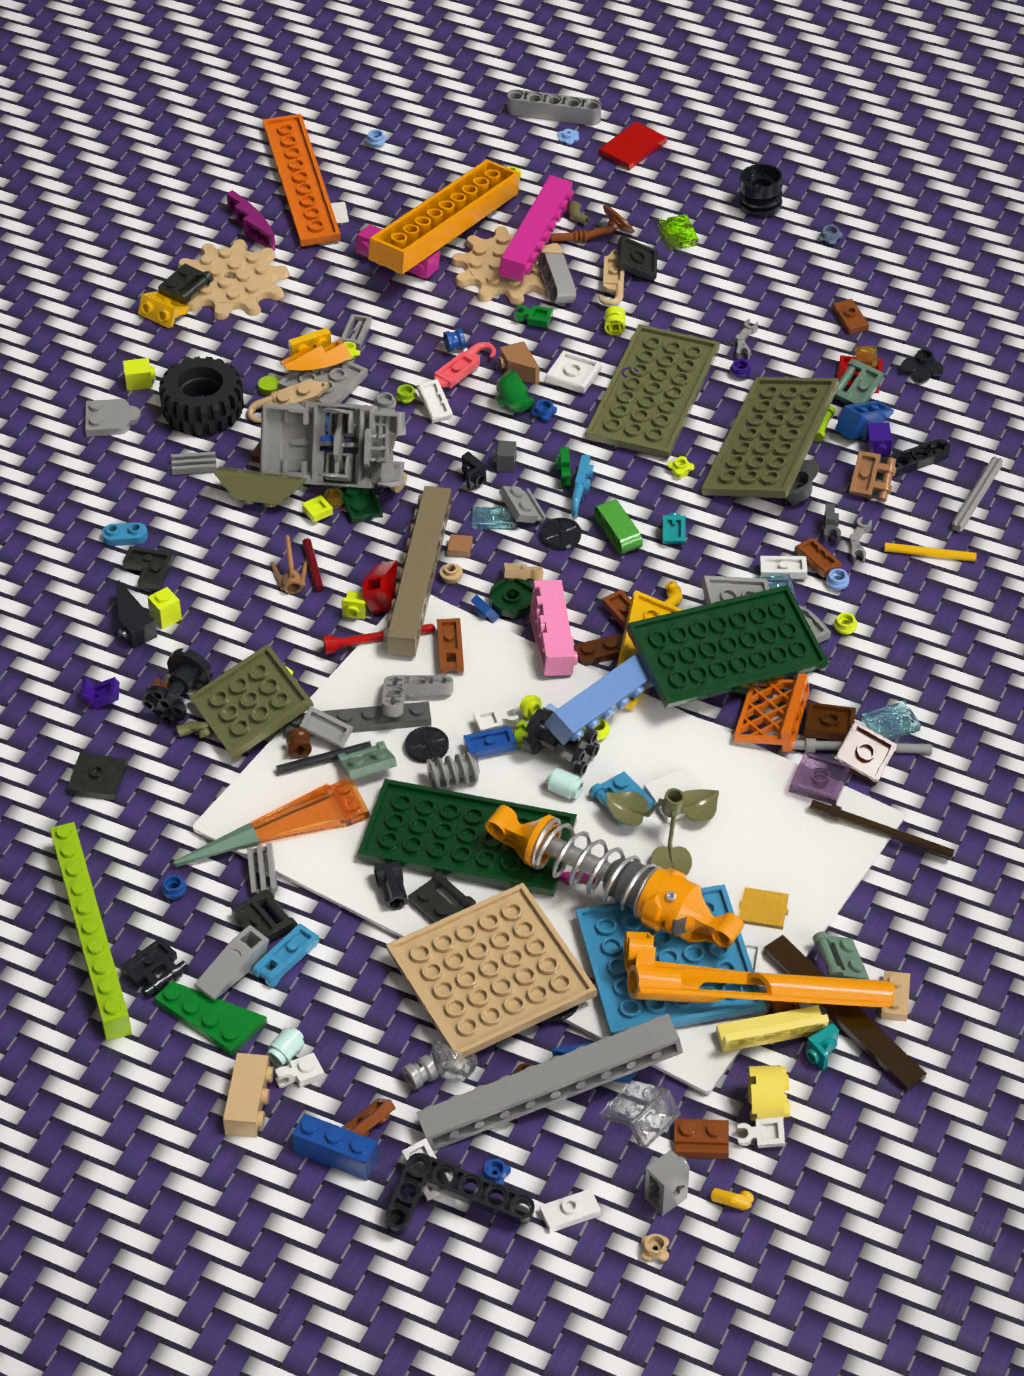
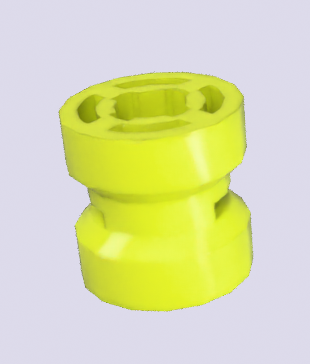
M611 306L606 309L604 329L609 335L617 336L625 331L626 312L623 308Z

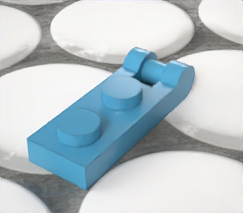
M299 923L254 965L252 974L257 978H264L265 983L271 987L277 986L281 978L320 942L319 936ZM271 965L275 967L272 971L268 969Z

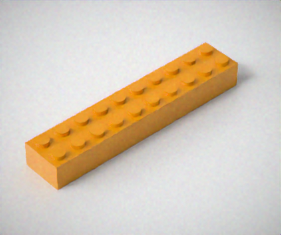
M486 159L370 237L368 260L394 270L396 273L404 274L515 197L519 190L520 172Z

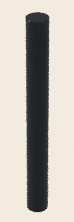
M370 741L280 764L276 766V771L278 775L337 760V754L340 753L349 754L372 746Z

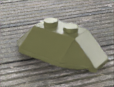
M223 466L216 468L214 471L215 476L234 499L241 500L243 504L260 502L265 507H276V505L283 502L307 482L305 477Z

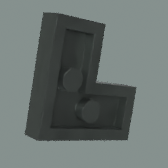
M129 546L123 560V567L142 571L138 579L139 588L160 591L174 561V554L172 552Z

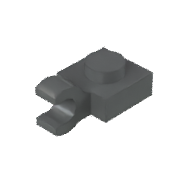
M825 503L823 540L827 542L828 536H835L836 542H840L841 530L838 528L839 513H835V504Z

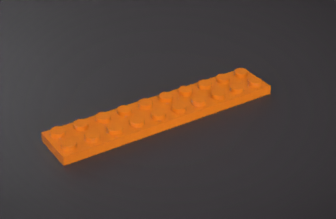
M296 114L263 119V127L300 246H311L341 240L339 227L302 115Z

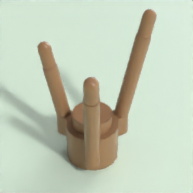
M286 535L289 570L282 578L275 563L272 561L270 565L280 583V589L285 590L288 594H297L302 588L306 587L305 578L308 563H303L301 575L294 570L290 536Z

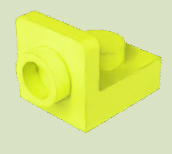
M348 591L346 598L344 597L341 602L342 617L365 620L369 608L362 596V592Z

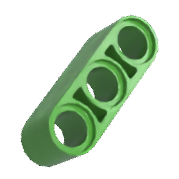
M616 499L594 506V515L598 524L619 554L643 546L640 532Z

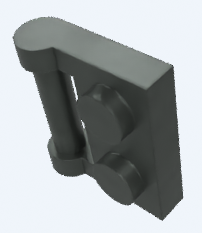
M185 263L158 286L159 293L186 305L195 293L203 286L209 285L214 278L210 272H202Z
M442 871L436 872L431 880L408 895V902L432 924L476 904L472 897L465 896L449 882L447 876ZM441 887L460 905L457 907L452 905L437 889Z
M264 890L231 908L233 917L243 929L251 925L267 937L269 942L285 933L289 934L298 925L294 918L289 917L278 905L270 890ZM262 905L267 906L268 909L273 913V915L279 920L278 924H275V922L261 907Z

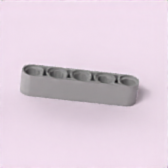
M513 89L507 93V112L510 115L590 126L598 125L601 122V102L596 99Z

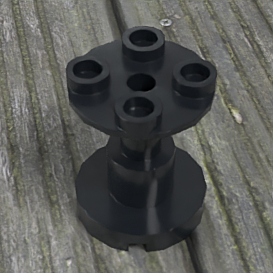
M183 648L173 651L167 661V667L171 673L168 679L170 686L165 688L152 685L144 692L143 706L161 717L162 722L167 725L180 722L187 715V708L179 696L188 693L190 689H201L210 683L213 678V673L210 674L209 671L211 669L209 662L195 651L188 650L186 653L182 652Z
M545 707L543 709L539 708L527 724L525 731H528L529 734L528 738L523 736L522 749L531 755H537L544 747L554 752L562 749L573 754L571 760L572 773L583 776L587 770L590 758H594L600 749V744L596 743L598 732L595 729H589L584 733L580 741L574 743L571 740L563 746L544 725L553 711Z

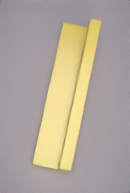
M819 1005L717 1024L716 1031L722 1053L811 1036L827 1027L829 1019L827 1014L821 1015Z

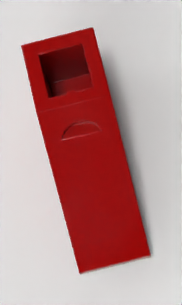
M397 560L375 565L363 580L362 596L371 614L391 610L392 600L395 599Z

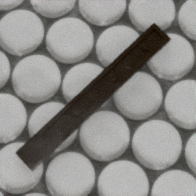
M781 935L763 949V953L784 974L826 977L784 935ZM815 1003L903 1090L908 1092L926 1079L927 1073L858 1006Z

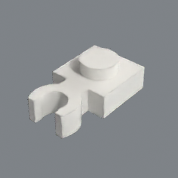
M514 706L506 707L502 712H498L497 707L474 712V721L479 732L502 728L504 725L516 726L519 722L518 715L513 716L515 715Z
M783 1117L756 1119L755 1127H751L747 1123L737 1125L738 1131L748 1132L746 1138L738 1139L740 1146H748L753 1141H757L758 1148L786 1146Z

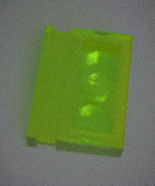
M687 214L668 217L664 221L658 219V226L670 250H673V247L681 249L698 246L699 239Z

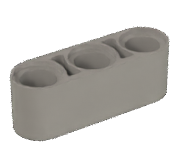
M542 252L539 255L538 266L550 301L552 303H574L576 288L564 255L562 253Z

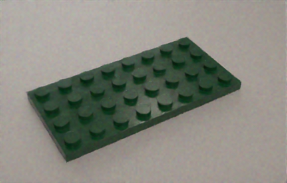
M788 585L631 622L626 626L628 635L665 709L795 676L798 673L803 674L826 668L829 664Z
M384 779L358 851V859L380 864L399 860L401 868L432 874L442 871L448 877L505 888H512L524 883L531 893L554 897L560 876L554 878L552 875V868L556 859L551 857L540 870L525 864L514 848L500 842L487 832L485 823L500 805H506L514 810L520 824L536 821L550 814L560 819L561 825L565 823L571 824L574 830L577 814ZM562 828L560 839L567 842L570 839V830ZM560 861V863H559V865H558L557 872H558V870L560 869V867H561V865H562V863H563V862H561V861Z

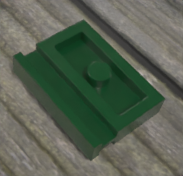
M339 488V495L351 524L373 520V517L376 516L383 517L382 508L373 488Z

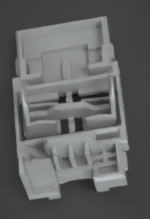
M304 402V406H301L299 403H287V405L262 404L260 472L307 478L305 484L358 488H374L375 484L381 487L402 485L404 462L393 461L394 435H406L405 412H395V409L378 410V406ZM326 412L329 413L328 435L334 436V442L320 441L321 436L326 434ZM344 437L359 438V443L343 442ZM320 446H334L333 452H328L326 455V469L324 473L325 451H320ZM343 447L359 448V451L356 454L343 453ZM324 477H325L326 480H331V481H345V482H355V483L326 482V481H324Z

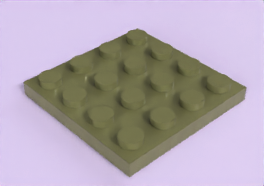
M269 644L189 696L191 702L209 724L233 760L307 711L310 706H314L312 700Z

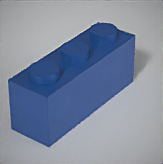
M305 1113L292 1133L294 1153L366 1181L379 1160L378 1141Z

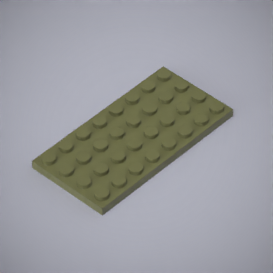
M639 324L585 432V439L669 459L720 349V342ZM631 367V369H626L624 371V375L627 376V378H625L621 373L624 368Z
M756 377L701 488L703 495L787 498L839 387L838 378Z

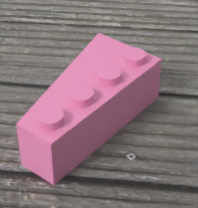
M534 580L529 618L544 676L572 675L573 667L578 663L577 651H574L573 637H571L562 580Z

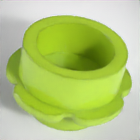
M404 384L398 387L397 395L395 396L399 402L409 404L416 399L417 393H415L413 386Z

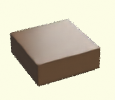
M450 534L447 556L470 558L473 536Z

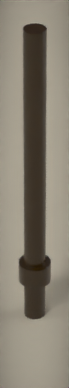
M816 800L811 802V810L826 814L829 819L835 821L840 819L952 859L954 855V849L844 811L842 807L835 804L830 806Z

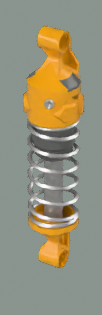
M500 805L485 823V828L491 836L514 848L525 864L537 870L542 869L549 859L553 857L556 859L552 868L554 878L559 877L567 865L573 867L569 876L570 886L576 885L583 874L586 873L590 875L586 884V893L591 894L596 890L600 881H603L604 902L614 898L615 902L620 904L622 911L627 908L632 909L634 916L641 919L642 925L657 932L664 930L676 937L680 936L687 942L707 941L719 947H730L744 928L742 919L733 913L713 916L704 901L701 886L687 880L685 874L671 867L666 870L660 866L657 867L653 863L648 865L641 864L640 858L636 855L625 859L621 848L616 847L608 851L606 842L603 839L591 843L588 832L582 831L575 834L571 824L565 823L561 825L560 819L550 814L539 820L520 824L514 810L506 805ZM562 828L570 830V839L567 842L560 839ZM579 836H584L587 839V847L584 850L574 846V841ZM596 844H601L604 847V855L601 858L591 854V848ZM613 852L620 853L621 858L612 863L607 861ZM560 861H561V862H563V863H562L560 869H559L558 872H557L558 865H559V863H560ZM577 869L580 870L579 873H578V875H577L576 878L574 879V876H575V873H576Z

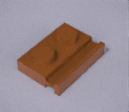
M674 1118V1153L678 1157L682 1156L683 1158L728 1160L729 1120Z

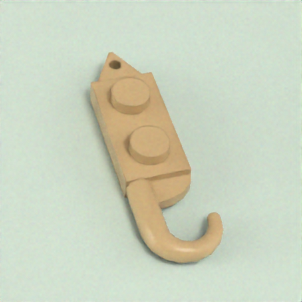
M616 249L608 256H604L603 289L607 292L615 293V298L610 300L604 299L601 294L598 296L599 301L607 306H615L622 302L624 293V270L617 267Z
M311 378L289 386L251 403L247 410V416L250 421L261 423L262 418H256L254 412L262 408V404L287 405V403H299L301 406H304V402L320 400L319 397L330 385L328 382L313 381Z

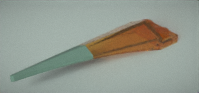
M348 777L330 786L327 783L175 860L173 865L174 867H179L228 851L281 838L348 827L371 816L354 781Z

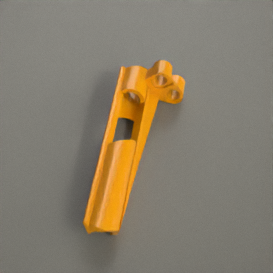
M625 932L624 963L627 972V989L631 999L711 1003L726 998L882 1008H889L894 1002V984L884 980L757 973L655 961L656 947H653L654 935H651L650 932ZM705 982L766 986L767 993L698 988Z

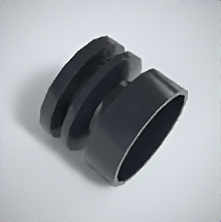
M755 164L741 171L740 206L746 214L765 217L777 213L782 208L783 179L782 173L777 167L770 164Z

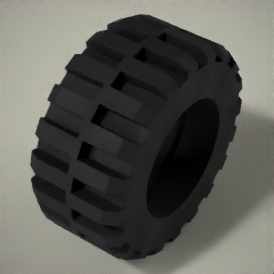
M198 356L191 360L188 358L184 359L182 363L172 365L171 369L164 373L159 383L163 417L176 430L180 432L183 430L184 433L189 435L195 433L197 436H203L206 433H209V435L215 434L219 430L222 432L227 429L228 425L232 426L237 421L236 419L241 416L244 409L240 374L228 362L225 363L218 358L215 360L208 356L206 358ZM202 394H208V395H209V396H206V397H193V396L202 395Z

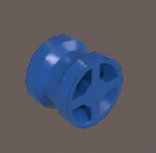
M461 328L456 329L454 332H443L444 344L448 353L453 352L457 348L460 350L466 348L465 336Z

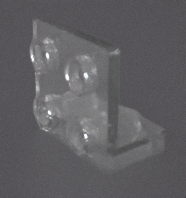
M637 1081L627 1084L624 1090L613 1100L609 1101L606 1107L599 1113L602 1119L628 1125L639 1147L648 1148L674 1122V1118H678L681 1115L669 1089Z

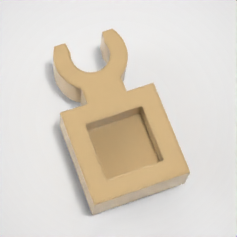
M515 563L503 564L504 578H507L509 581H515V578L543 580V567H527L526 564Z

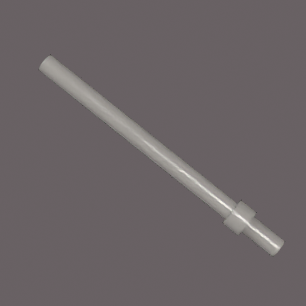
M805 738V740H796L793 750H805L808 753H815L816 750L838 751L843 741H816V738ZM896 743L898 745L894 753L932 754V744Z

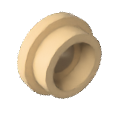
M454 563L445 564L440 568V577L447 584L458 583L463 575L462 568Z

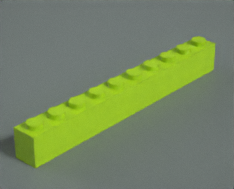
M75 822L50 827L55 855L106 1041L132 1035L129 1014Z

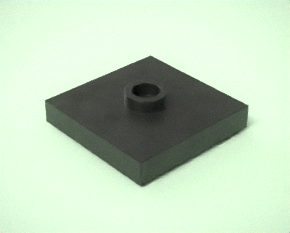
M620 236L617 245V267L654 282L657 277L658 250Z
M80 753L67 787L68 795L116 801L128 765L127 758Z

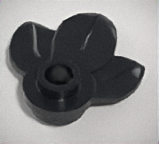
M921 349L917 351L914 357L903 360L900 371L910 372L914 381L925 383L931 378V375L941 376L943 374V365L935 361L932 351Z

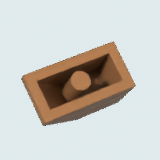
M524 341L500 347V356L498 357L500 369H504L507 372L513 368L522 381L535 385L539 384L540 367Z

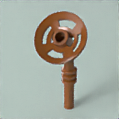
M604 204L603 209L609 219L607 226L590 231L583 230V232L582 230H579V232L574 230L571 233L551 234V242L575 241L576 243L578 240L579 242H582V240L587 242L589 239L612 233L618 229L632 234L635 230L620 214Z

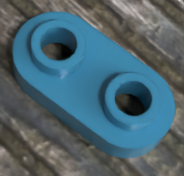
M137 522L109 524L102 529L103 542L109 546L139 545L148 538L147 527Z

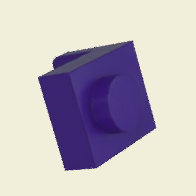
M86 677L82 679L81 697L93 709L119 700L120 682L113 677L94 685Z

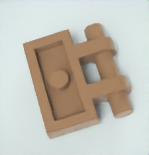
M859 450L849 494L871 498L874 490L879 492L878 500L886 502L888 494L892 490V476H895L897 469L895 467L896 459L889 457L887 463L883 464L880 463L881 454ZM877 472L884 474L882 482L876 481Z

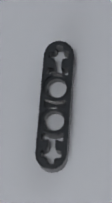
M943 439L933 440L881 458L880 463L886 464L889 457L895 458L896 462H906V465L895 464L897 469L895 476H892V478L947 459L950 453V444ZM916 455H924L926 458H918ZM877 472L876 479L882 480L884 474Z

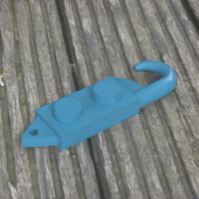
M587 454L581 456L571 503V514L574 519L578 517L579 504L584 500L585 492L590 491L591 479L589 478H593L594 465H590L591 455Z

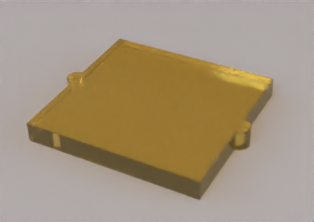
M745 887L743 900L739 902V908H741L739 917L744 924L783 930L785 915H788L789 912L787 909L789 894Z

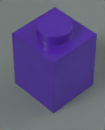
M867 423L865 438L867 452L881 454V457L890 456L892 448L890 424Z

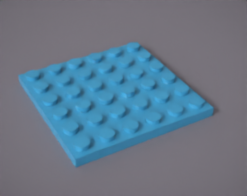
M725 884L702 888L704 901L713 916H720L725 913L734 914ZM617 902L576 909L575 916L610 1036L620 1033L628 1027L638 1026L650 1021L654 1017L669 1014L674 1027H681L765 1012L763 1000L726 998L711 1003L631 999L628 993L627 972L624 963V938L626 931L650 932L651 935H654L653 947H656L655 961L754 972L741 932L730 947H719L707 941L687 942L680 936L676 937L664 930L657 932L642 925L641 919L634 916L632 909L627 908L622 911L620 904ZM705 982L698 988L761 993L758 985Z

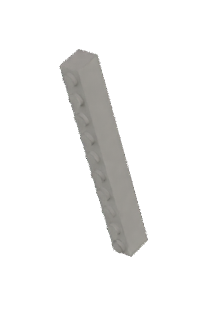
M669 1014L657 1016L638 1026L628 1027L615 1035L605 1036L587 1046L577 1047L574 1051L564 1055L554 1056L546 1062L528 1066L523 1071L503 1076L499 1080L487 1085L477 1086L474 1090L464 1094L454 1095L436 1105L426 1106L423 1110L416 1113L425 1137L432 1150L435 1151L682 1054L681 1041Z

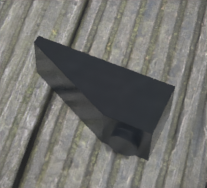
M120 580L116 581L120 624L118 633L122 641L128 642L134 649L157 637L155 620Z

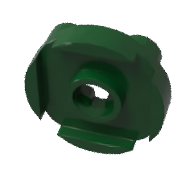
M515 578V581L508 582L507 579H502L491 587L489 605L496 613L507 617L509 620H518L521 616L530 612L533 586L520 578Z

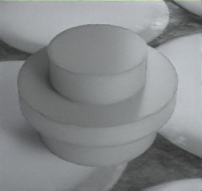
M383 392L377 396L375 406H378V409H386V407L394 409L396 407V399L391 393Z

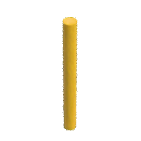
M886 542L884 548L885 552L976 562L977 553Z

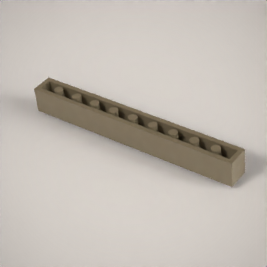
M424 486L423 494L418 496L417 507L419 509H415V524L412 523L410 529V537L412 538L407 540L408 553H404V568H400L399 582L401 583L396 584L395 597L397 599L392 600L391 612L393 614H389L387 623L389 630L384 632L383 642L387 644L388 654L416 657L422 625L424 624L450 514L451 488Z

